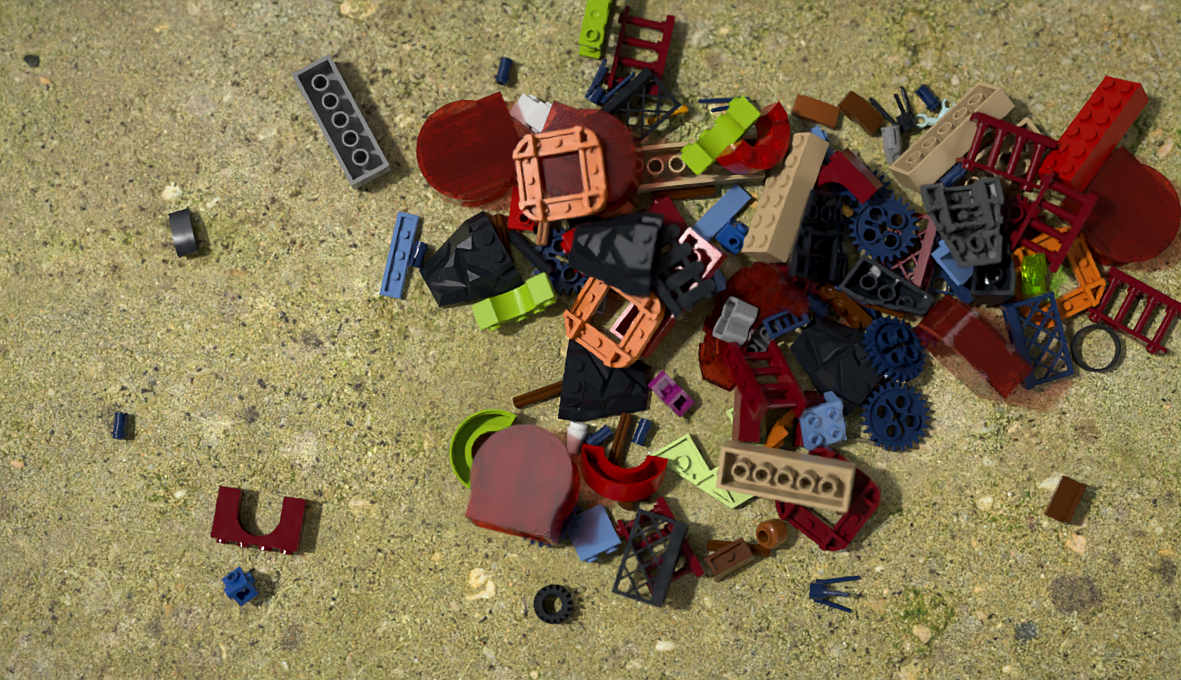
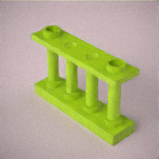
M587 0L578 45H580L578 56L599 60L611 0Z

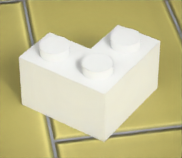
M523 93L508 113L512 121L533 135L551 132L558 123L557 109L549 102L544 104L531 94L527 96Z

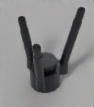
M900 86V91L906 111L898 94H894L901 115L896 117L897 122L872 97H869V101L892 126L900 125L901 133L917 126L903 86Z

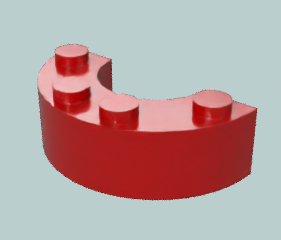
M780 101L765 106L759 111L761 116L754 124L757 132V140L754 147L741 140L728 145L718 155L716 160L724 168L735 174L751 175L774 167L783 159L790 142V125L787 112Z
M582 444L580 470L588 486L599 495L615 501L632 502L644 499L659 489L665 478L669 458L647 455L644 462L639 466L621 468L608 461L604 454V447Z

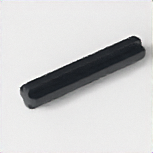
M515 230L511 231L507 236L508 240L541 273L547 272L549 277H551L555 272V268Z

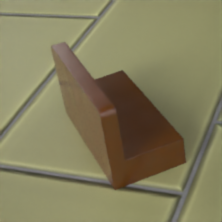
M1064 475L1061 476L1043 515L1062 524H1069L1087 484L1078 483Z
M743 537L704 558L716 582L754 562L753 554Z

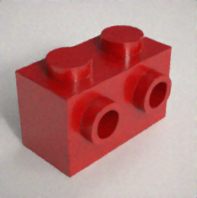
M513 186L508 231L515 230L520 233L534 234V229H538L539 222L527 217L520 209L519 186Z

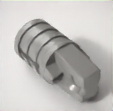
M900 125L881 128L887 164H893L903 154Z

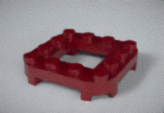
M821 445L807 453V455L853 463L839 451L829 446ZM856 465L852 491L858 496L834 527L802 504L775 499V507L782 521L786 520L818 544L819 549L823 551H838L845 549L869 517L877 510L881 500V488L871 475Z

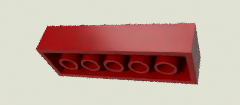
M1105 76L1057 141L1055 149L1049 152L1038 167L1036 173L1039 179L1042 180L1044 174H1050L1053 169L1056 173L1052 179L1082 194L1149 102L1142 84Z
M688 228L677 242L678 245L684 242L691 245L692 253L687 257L690 263L696 260L703 263L704 271L699 275L702 281L711 279L728 257L702 234L692 228ZM680 261L668 269L671 275H674L686 267L683 261ZM664 273L659 275L662 282L667 279ZM692 279L681 286L680 289L684 294L698 284L695 279ZM652 284V289L655 290V291L658 293V291L656 290V288H655L654 285ZM676 291L670 294L674 300L679 297ZM632 302L610 329L620 340L623 339L640 312L638 310L639 307ZM667 305L660 325L640 355L642 358H649L677 322Z

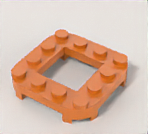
M574 126L571 129L536 135L528 134L518 143L513 151V159L516 162L521 201L519 206L527 217L537 222H551L593 215L605 207L608 189L601 141L594 132L581 126ZM579 151L584 192L544 199L539 157Z
M1059 226L1054 229L1062 233L1064 231L1068 233L1071 227ZM1080 231L1066 255L1079 287L1055 298L1061 320L1090 306L1094 307L1099 304V300L1104 292V286H1106L1105 279L1101 278L1085 242L1087 238ZM1045 233L1030 239L1052 252L1053 250L1058 252L1061 246L1058 240ZM1018 245L1013 251L1010 250L1017 276L1014 294L1016 302L1039 295L1038 292L1025 294L1023 270H1025L1023 269L1024 258L1039 254ZM1041 301L1037 308L1047 313L1051 306L1050 301L1044 304ZM1028 305L1019 306L1024 319L1027 318L1032 309ZM1036 310L1030 322L1039 326L1045 315ZM1048 318L1043 327L1050 328L1055 326V320Z
M589 277L571 308L564 311L565 334L568 338L577 341L604 361V365L615 368H628L637 361L664 317L666 304L662 297L653 289H651L649 299L628 296L622 293L621 290L611 286L612 289L639 307L638 310H640L622 341L618 344L589 322L610 289L602 281Z

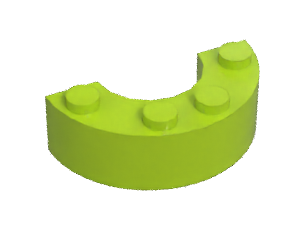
M743 95L740 98L736 96L728 104L730 108L726 111L725 115L722 113L715 119L714 123L716 125L711 130L705 129L698 136V141H695L693 144L689 142L681 150L683 154L680 158L697 176L717 162L716 158L728 145L738 142L760 118L761 113Z
M543 272L526 280L524 285L502 295L483 300L471 306L480 330L488 329L489 332L500 329L502 324L513 320L518 323L528 319L527 314L532 312L538 314L545 311L547 306L556 303L557 295L548 273Z
M501 409L481 410L468 416L455 430L449 448L450 463L458 480L469 490L472 489L482 473L473 459V448L476 441L487 433L498 432L506 435L517 419V416L513 413Z

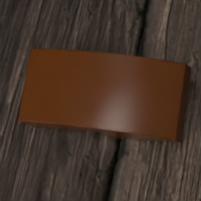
M849 91L837 105L850 121L855 120L868 136L873 135L885 121L868 102L853 91Z

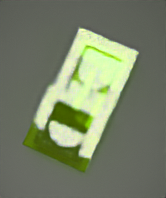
M1043 252L1022 257L1021 280L1024 298L1047 293L1044 277L1047 274L1045 253Z

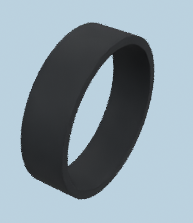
M1092 324L1080 329L1074 335L1071 342L1073 360L1080 368L1089 372H1101L1111 368L1117 362L1121 353V343L1117 334L1111 328L1101 324ZM1088 328L1102 329L1114 341V358L1109 365L1102 369L1086 366L1077 355V339Z

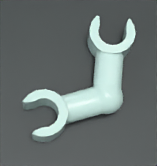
M947 98L941 103V111L938 118L918 114L916 118H922L925 123L917 124L916 128L923 129L926 126H933L951 109L945 107Z

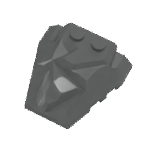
M999 177L982 178L972 185L942 188L941 183H935L919 187L924 208L959 268L1001 262L1002 235L999 234L1000 224L1003 223V216H1000V207L1004 204V196Z

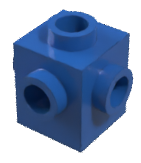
M731 217L718 231L715 239L721 243L720 245L725 251L736 255L739 250L742 251L743 242L749 232V228L744 223L737 222Z
M240 566L222 578L225 585L223 589L229 599L233 598L240 607L259 594L254 585L256 582L254 576L250 571L245 572Z

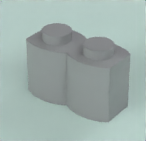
M730 296L724 304L721 317L715 324L713 336L728 343L737 342L739 347H741L748 338L749 327L757 318L758 308Z

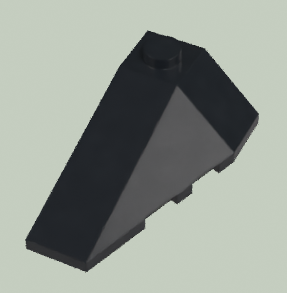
M1004 222L1000 224L999 234L1002 235L1001 251L1003 258L1001 262L973 267L970 295L976 304H1000L1014 297L1017 276Z
M864 254L838 287L840 291L857 301L924 317L936 300L932 295Z

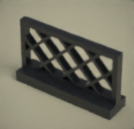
M646 67L586 121L583 126L594 132L600 139L602 146L619 162L631 151L632 147H636L675 112L681 104L654 75L651 69ZM652 79L658 85V95L646 94V85ZM643 88V94H637ZM634 96L643 97L642 109H630V99ZM645 97H658L657 110H645ZM660 98H670L675 106L669 111L660 110ZM627 103V109L622 108ZM617 111H627L626 124L614 123V114ZM630 111L642 112L641 125L629 124ZM645 112L657 113V122L654 125H644ZM660 113H666L659 119ZM611 118V123H605L608 119ZM602 125L611 126L610 138H602L596 130ZM614 126H626L625 139L613 138ZM629 127H641V136L637 140L628 139ZM644 127L649 128V129L644 133ZM604 140L610 141V146ZM613 141L625 142V151L619 156L613 151ZM628 142H634L628 147Z
M638 508L612 593L663 609L690 525ZM642 514L650 516L654 525L642 530L639 524ZM654 518L659 519V520H662V521L656 523V521H655ZM665 522L674 524L672 533L663 537L658 526ZM656 528L661 539L650 544L644 533ZM642 535L647 546L636 551L633 546L634 538ZM663 541L666 552L657 558L652 546ZM649 549L654 560L643 565L638 554ZM635 556L640 567L629 572L626 562L629 558ZM656 562L660 570L659 574L650 579L645 568ZM642 570L648 581L636 586L631 575ZM629 577L634 588L627 592L618 590L620 581ZM650 584L653 590L651 599L642 598L638 589ZM633 591H636V593H637L638 596L633 595V594H630V593L633 592Z

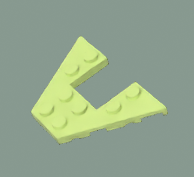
M734 407L725 412L732 425ZM765 415L762 421H760L759 443L747 444L764 446L767 437ZM689 434L651 454L652 456L669 458L667 464L669 469L731 509L754 496L717 489L716 483L719 466L711 471L709 470Z

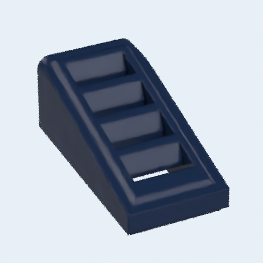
M802 302L762 320L770 339L811 323V319ZM796 310H799L803 321L799 322L795 313ZM791 313V316L795 323L792 326L787 317V314ZM781 316L787 326L785 329H783L779 320ZM772 320L775 321L777 328L779 330L776 333L770 322Z

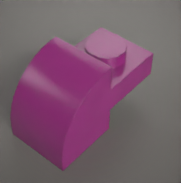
M663 370L647 385L657 395L659 400L679 418L695 403Z

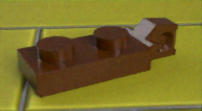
M829 282L824 283L817 292L823 301H826L833 307L836 313L848 321L851 327L861 330L869 326L873 321V318L844 292H838Z

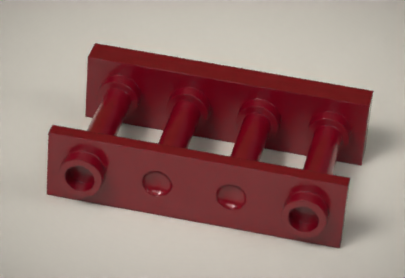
M627 5L624 12L620 11L618 24H621L611 73L606 72L604 85H608L607 92L612 90L613 84L618 85L625 79L615 76L617 64L638 69L649 67L654 75L662 81L676 16L667 14L666 21L658 22L629 15L630 6ZM632 24L659 30V33H663L662 41L652 42L625 36L626 25ZM622 44L655 51L658 54L657 62L653 61L651 63L620 56ZM654 80L646 85V94L658 95V85ZM649 97L648 101L657 103L658 97Z
M972 112L969 121L976 123L975 127L977 129L967 158H956L955 162L962 164V169L974 172V169L1020 185V190L1032 193L1033 190H1041L1042 186L1033 183L1043 151L1055 149L1058 140L982 112ZM990 128L996 130V137L987 164L983 165L975 162L985 130ZM1009 135L1015 137L1014 141L1016 143L1006 172H1002L994 168L1004 138ZM1028 142L1034 144L1033 148L1035 150L1024 180L1014 176L1023 146Z
M1052 169L1050 174H1044L1039 185L1043 186L1021 228L1019 231H1013L1009 242L1012 243L1010 246L1012 251L1016 244H1019L1048 259L1047 262L1051 263L1048 270L1057 273L1100 193L1091 190L1089 195L1086 193L1083 195L1052 179L1056 173ZM1047 187L1079 202V205L1082 206L1079 214L1075 212L1072 214L1043 199L1042 197ZM1037 206L1069 221L1068 224L1072 225L1069 232L1064 231L1062 233L1033 218L1032 215ZM1029 225L1058 240V243L1061 244L1058 252L1055 250L1052 252L1021 236L1026 226Z
M1113 266L1108 268L1103 277L1108 279V285L1099 300L1100 303L1097 304L1095 309L1091 307L1086 309L1083 314L1087 315V319L1095 324L1102 323L1146 347L1145 351L1152 355L1165 353L1167 348L1161 346L1160 343L1173 318L1181 317V303ZM1122 286L1127 289L1126 292L1128 294L1113 320L1102 313L1116 287ZM1140 296L1146 299L1145 302L1147 304L1132 330L1122 325V322L1135 297ZM1159 306L1165 310L1166 315L1155 336L1150 340L1141 335L1154 308Z
M771 340L767 350L761 352H743L737 342H729L722 358L753 420L762 421L768 409L789 407L792 408L796 418H801L808 404L807 398L800 389L776 341ZM767 360L770 367L751 368L747 361ZM775 375L778 383L759 384L755 377ZM783 391L787 399L767 400L763 393Z
M663 496L654 500L656 505L649 512L676 520ZM642 514L639 524L642 525L651 520L650 516ZM621 519L617 521L618 525L615 528L620 538L625 537L627 542L630 536L628 532L631 531L635 519L626 524H623ZM666 522L667 524L663 525L664 528L660 529L663 537L672 533L674 524ZM658 532L647 536V539L652 544L661 539ZM686 538L680 556L684 554L688 562L685 563L684 567L675 571L671 583L688 574H695L696 577L704 574ZM642 539L635 544L633 543V546L638 551L646 547L647 544ZM665 552L662 553V554H660V555H658V556H656V557L658 558V557L664 555ZM638 554V556H639V558H640V560H641V562H642L643 565H645V564H647V563H649V562H651V561L654 560V558H653V559L647 561L646 563H644V561H643V559L641 558L640 554ZM656 562L645 568L650 579H652L649 570L657 566ZM647 584L646 586L652 595L653 590L650 584Z

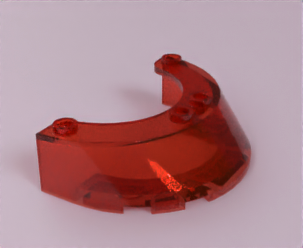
M756 261L750 267H742L726 282V289L718 293L713 302L716 303V306L711 316H706L702 331L705 332L703 343H699L698 350L702 379L728 392H731L736 387L722 358L728 342L713 336L715 324L722 315L727 299L732 296L758 308L757 318L749 327L748 338L740 347L743 352L746 351L756 328L760 326L761 322L769 314L778 309H788L792 315L798 317L805 313L810 306L808 298L775 266L764 261Z

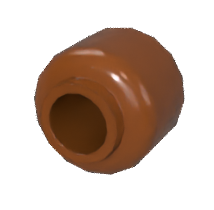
M772 518L761 522L757 526L756 538L762 547L771 549L786 542L788 530L783 521Z

